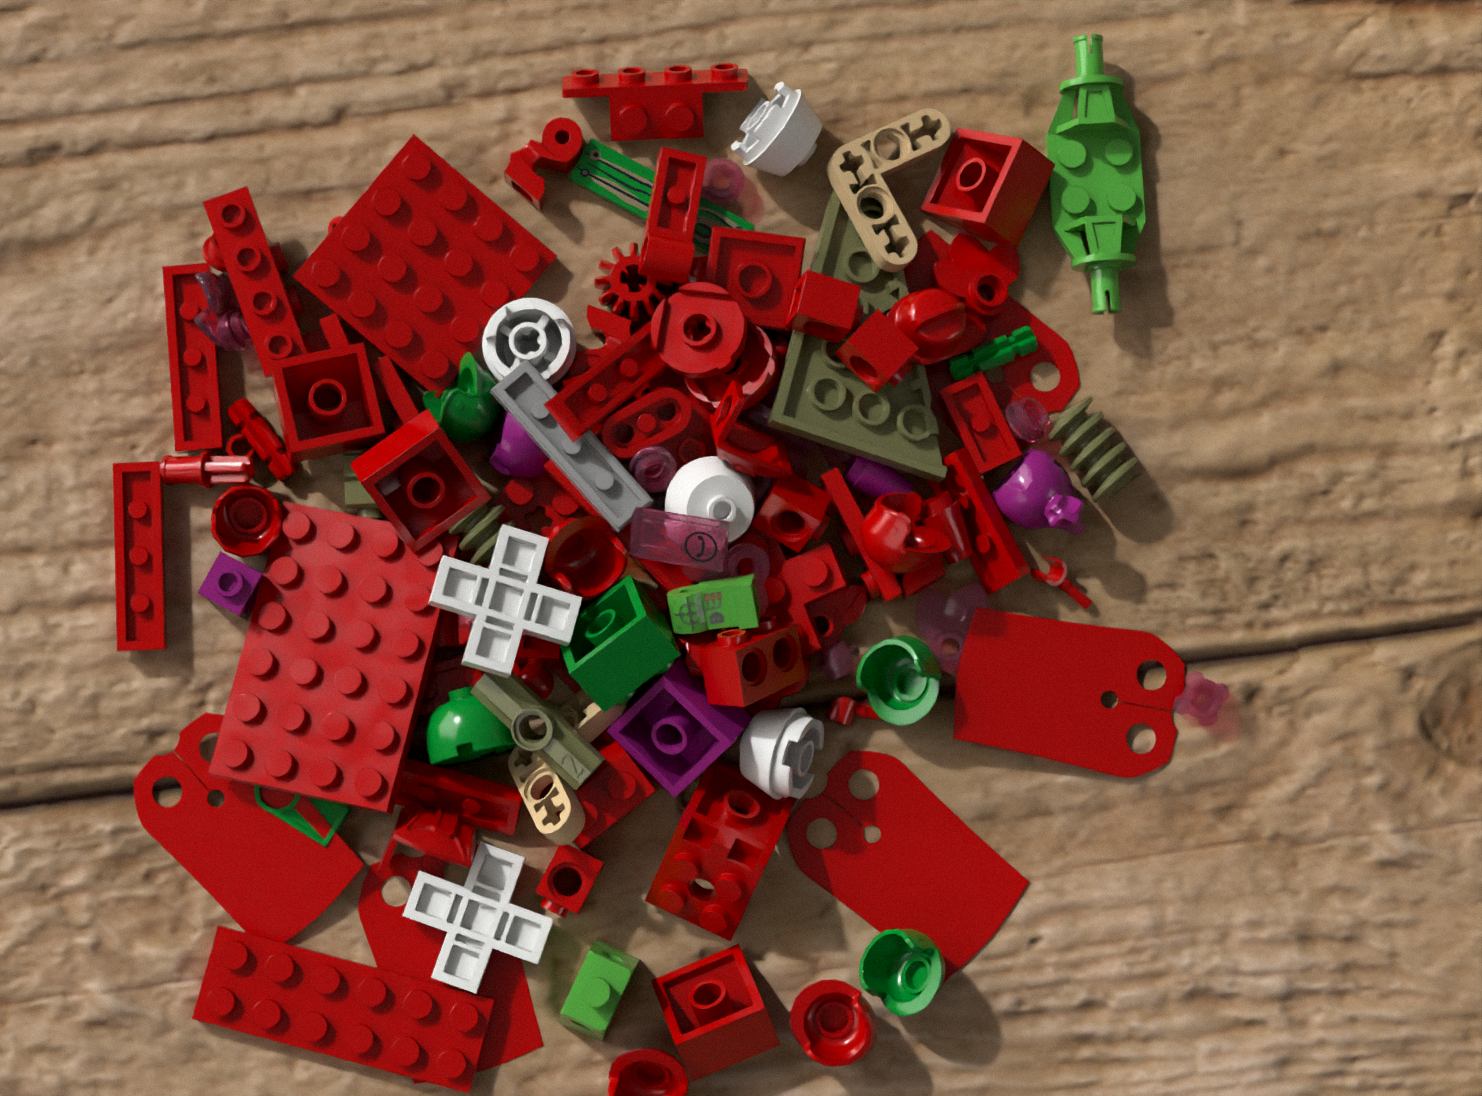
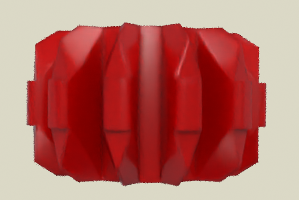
M630 243V256L624 257L621 249L615 247L612 249V255L616 264L607 260L599 262V269L608 276L595 278L594 285L597 289L607 290L599 297V303L602 307L616 302L612 310L613 314L622 316L624 311L629 309L630 320H632V323H638V310L644 309L647 316L652 319L656 310L652 302L660 304L664 298L668 300L669 296L661 290L673 288L674 282L639 274L640 281L647 284L645 286L639 284L640 291L630 292L628 284L622 282L623 280L629 282V275L638 274L640 259L638 244Z

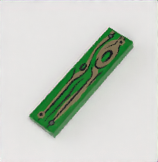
M591 138L571 173L569 181L646 222L655 172ZM700 196L692 243H694L695 249L709 255L712 226L753 231L755 225Z

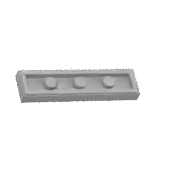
M527 359L491 389L490 393L596 512L606 519L616 534L622 531L653 503L652 498L591 430L587 431L576 441H571L543 405L558 393Z

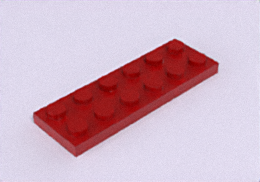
M218 926L192 1019L470 1093L496 999L225 926Z

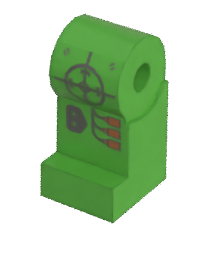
M755 574L699 582V584L680 587L667 593L674 633L693 634L712 629L739 626V629L759 627L762 613Z

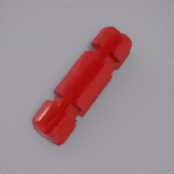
M242 398L236 401L227 410V415L238 428H243L241 433L245 435L244 437L265 463H270L268 468L279 481H285L298 471L299 465L297 463H289L288 454L283 451L284 445L264 419L256 416L258 412L248 399Z

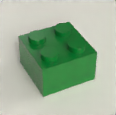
M631 574L581 611L577 616L569 645L567 647L560 645L569 674L604 713L615 704L619 705L629 700L641 684L653 675L657 676L666 672L672 666L675 659L681 655L664 612Z

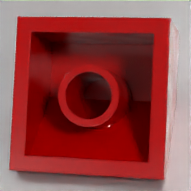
M957 127L921 205L920 211L957 229H964L971 235L984 241L1018 248L1055 167V163L1024 139Z
M364 342L270 361L278 415L290 464L373 447L384 439L385 430Z
M428 408L350 463L362 486L413 554L492 499Z
M608 729L604 730L590 742L606 759L577 790L573 789L586 818L581 833L573 840L581 851L657 793L623 747L606 732ZM554 782L550 783L542 791L541 799L550 792ZM559 810L554 814H556L560 819V813L562 811Z
M739 944L651 980L672 1038L691 1082L780 1045Z

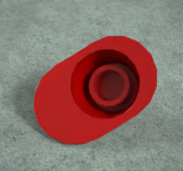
M939 284L904 296L894 303L887 315V318L919 348L907 361L920 365L939 363L965 353L980 344L986 333V317L972 312L968 308L967 303L964 302V299L957 298L950 292L943 290Z

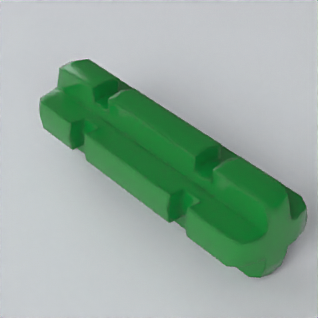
M1024 326L1012 331L1011 336L1008 338L1006 335H1003L971 349V354L969 355L962 353L950 358L948 368L955 382H958L976 372L982 371L986 373L1015 360L1014 357L1017 354L1022 357L1034 352L1038 346L1034 332L1029 326Z

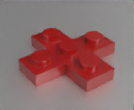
M751 525L745 534L730 544L741 574H755L762 616L772 615L776 616L777 622L797 623L803 659L825 650L809 605L851 587L834 544L827 542L789 559L784 544ZM739 626L721 629H723L724 631L739 629Z

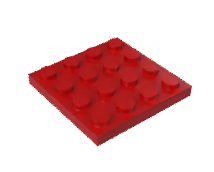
M413 134L292 278L333 313H336L339 318L383 355H388L395 365L426 391L433 392L438 390L434 394L438 398L459 373L460 360L464 354L470 352L474 355L482 346L484 331L491 317L507 303L521 299L557 255Z

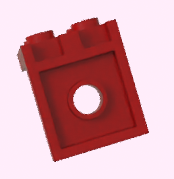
M718 757L706 768L685 809L645 901L731 942L797 798L789 796L778 800L773 799L741 774L740 767ZM730 806L740 807L748 814L737 813ZM695 879H703L709 882L714 889L703 888Z

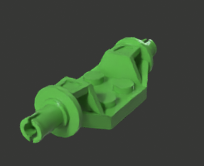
M1087 34L1073 38L1077 77L1059 84V93L1062 97L1045 137L1046 157L1055 163V167L1048 180L1050 221L1052 232L1072 260V270L1091 274L1092 314L1104 315V311L1107 310V296L1108 315L1122 312L1119 272L1137 265L1136 256L1133 253L1146 221L1140 134L1136 121L1121 91L1124 89L1123 78L1104 74L1103 36L1100 34L1091 35L1092 40H1089V53ZM1075 98H1078L1077 118L1073 119ZM1080 232H1086L1090 255H1086Z

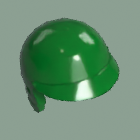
M467 352L460 360L459 373L455 377L454 389L445 390L438 398L434 396L438 390L425 392L422 398L424 410L429 409L442 429L453 441L461 443L473 442L491 432L500 420L503 406L490 393L491 389L499 382L491 372L481 367L470 352Z
M905 635L894 636L873 645L861 658L856 675L857 686L861 691H867L875 713L885 722L899 726L916 723L929 713L936 702L942 679L939 661L929 646L915 637Z
M889 929L874 937L866 947L859 965L860 984L863 989L871 996L881 998L884 1006L897 1016H909L919 1013L926 1008L941 989L946 972L944 957L938 945L929 936L914 929Z

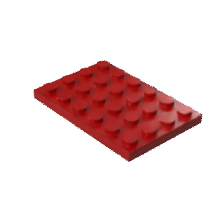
M283 501L282 529L278 539L269 551L263 573L266 578L264 581H261L208 773L218 778L392 815L446 612L444 609L428 605L441 558L445 555L460 560L462 550L459 545L463 539L458 535L451 536L448 533H442L413 554L390 522Z

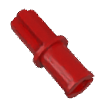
M204 451L200 456L165 455L160 464V476L162 482L167 485L200 484L204 489H211L215 484H248L255 476V468L253 467V460L248 456H215L212 452Z

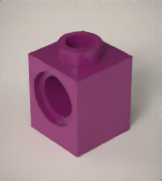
M220 551L197 593L235 615L248 620L254 609L261 581H264L266 576Z

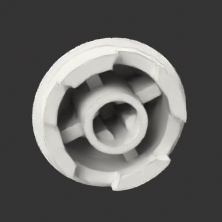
M779 82L774 88L778 95L771 102L763 98L759 100L739 128L746 134L742 142L736 140L731 145V149L743 158L744 165L783 177L790 173L797 165H804L812 156L817 147L815 141L821 131L822 122L800 89L794 91L785 83Z
M538 298L517 299L501 307L489 320L483 335V355L488 368L500 381L527 359L542 377L552 385L565 375L574 360L576 335L568 316L556 305Z
M717 456L698 458L681 467L671 479L665 497V512L670 527L684 541L691 533L705 532L714 538L717 549L734 543L745 534L750 527L757 508V494L751 477L735 470L732 464L726 460L718 459ZM695 534L687 541L688 545L701 549L702 540L698 539V535H700L704 539L705 550L715 549L712 539L704 534Z
M801 707L759 711L753 717L741 738V774L775 800L789 796L800 799L810 787L815 774L808 772L813 759L814 749L822 751L824 727L822 721L812 718Z

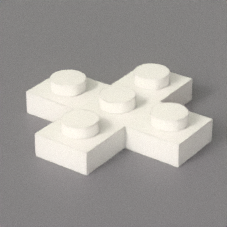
M503 524L498 534L489 569L443 555L428 605L474 618L462 665L508 678L511 675L522 633L566 647L569 645L583 597L537 584L549 538Z
M480 842L464 886L422 871L418 872L403 916L447 932L431 978L477 994L493 949L539 964L555 919L510 903L526 860L525 857Z

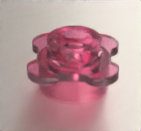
M1199 671L1190 672L1185 677L1186 686L1181 696L1174 699V709L1178 714H1189L1197 718L1202 726H1211L1218 719L1216 712L1222 702L1226 701L1229 697L1228 688L1223 683L1216 684L1209 679H1205ZM1199 694L1205 696L1206 700L1204 703L1197 701Z

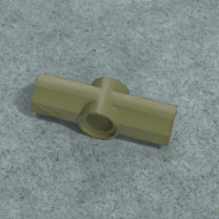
M511 671V675L508 678L486 672L470 691L511 730L512 737L518 746L525 750L534 751L574 790H577L606 759L565 721L563 712L557 704L551 700L542 699L513 671ZM530 715H537L544 720L547 726L546 735H539L531 729L529 724Z

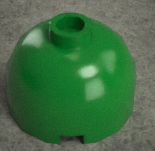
M474 686L449 692L450 701L437 707L428 719L426 744L431 765L442 766L481 758V755L494 751L497 754L519 746L514 741L511 730L470 692Z

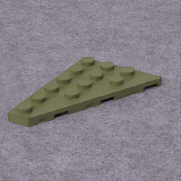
M840 167L843 173L846 171H851L853 174L856 173V171ZM865 182L861 187L857 184L852 192L856 194L861 188L869 185V183ZM832 187L809 270L861 286L858 303L863 305V314L858 326L859 328L877 309L887 317L894 303L909 293L904 270L887 272L879 268L873 261ZM870 197L861 200L860 207L865 216L872 219H878L883 216V207L878 200ZM888 222L880 230L874 232L876 235H878L883 229L885 230V232H887L892 225L890 222ZM889 242L885 247L887 253L896 252L895 245ZM793 330L767 426L937 483L945 479L947 467L942 464L936 436L939 430L936 418L930 409L932 398L924 365L910 363L914 368L895 387L886 382L874 393L835 355L839 348L854 333L853 331H850L836 344Z

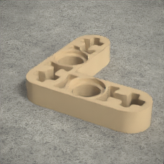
M926 108L842 145L835 151L827 164L826 173L870 256L879 268L887 272H898L907 267L917 253L918 244L915 235L883 177L935 154L947 142L951 127L945 115L936 109ZM922 126L926 129L933 127L936 130L933 138L925 135L916 139L911 144L910 137L914 136ZM888 139L895 142L899 147L900 157L896 160L883 158L877 149L878 141ZM844 161L848 164H857L859 169L855 174L851 171L843 173L840 167ZM865 182L869 183V185L861 188L856 194L852 192L857 184L861 187ZM867 197L878 200L883 207V216L878 219L865 216L860 207L861 200ZM888 222L891 223L892 226L887 232L883 229L878 235L875 234L874 231L880 230ZM889 242L893 245L899 243L902 245L904 250L899 256L896 252L887 253L885 247Z
M582 689L560 709L563 712L565 721L570 725L575 723L574 729L590 743L623 714L627 701L619 705L615 704L604 713ZM543 722L534 732L539 735H546V723ZM520 746L514 748L509 757V771L537 829L557 845H565L572 842L581 833L586 819L572 787L534 751L525 750ZM554 782L550 792L539 800L542 791L550 783ZM559 810L562 811L560 813V819L556 814H554Z

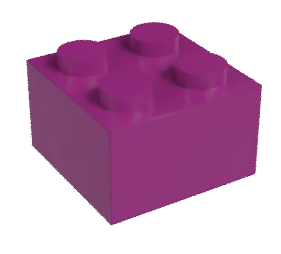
M685 652L674 661L666 672L656 678L606 731L674 798L729 748L753 719L742 707L708 704L704 676L689 674L688 668L685 665Z

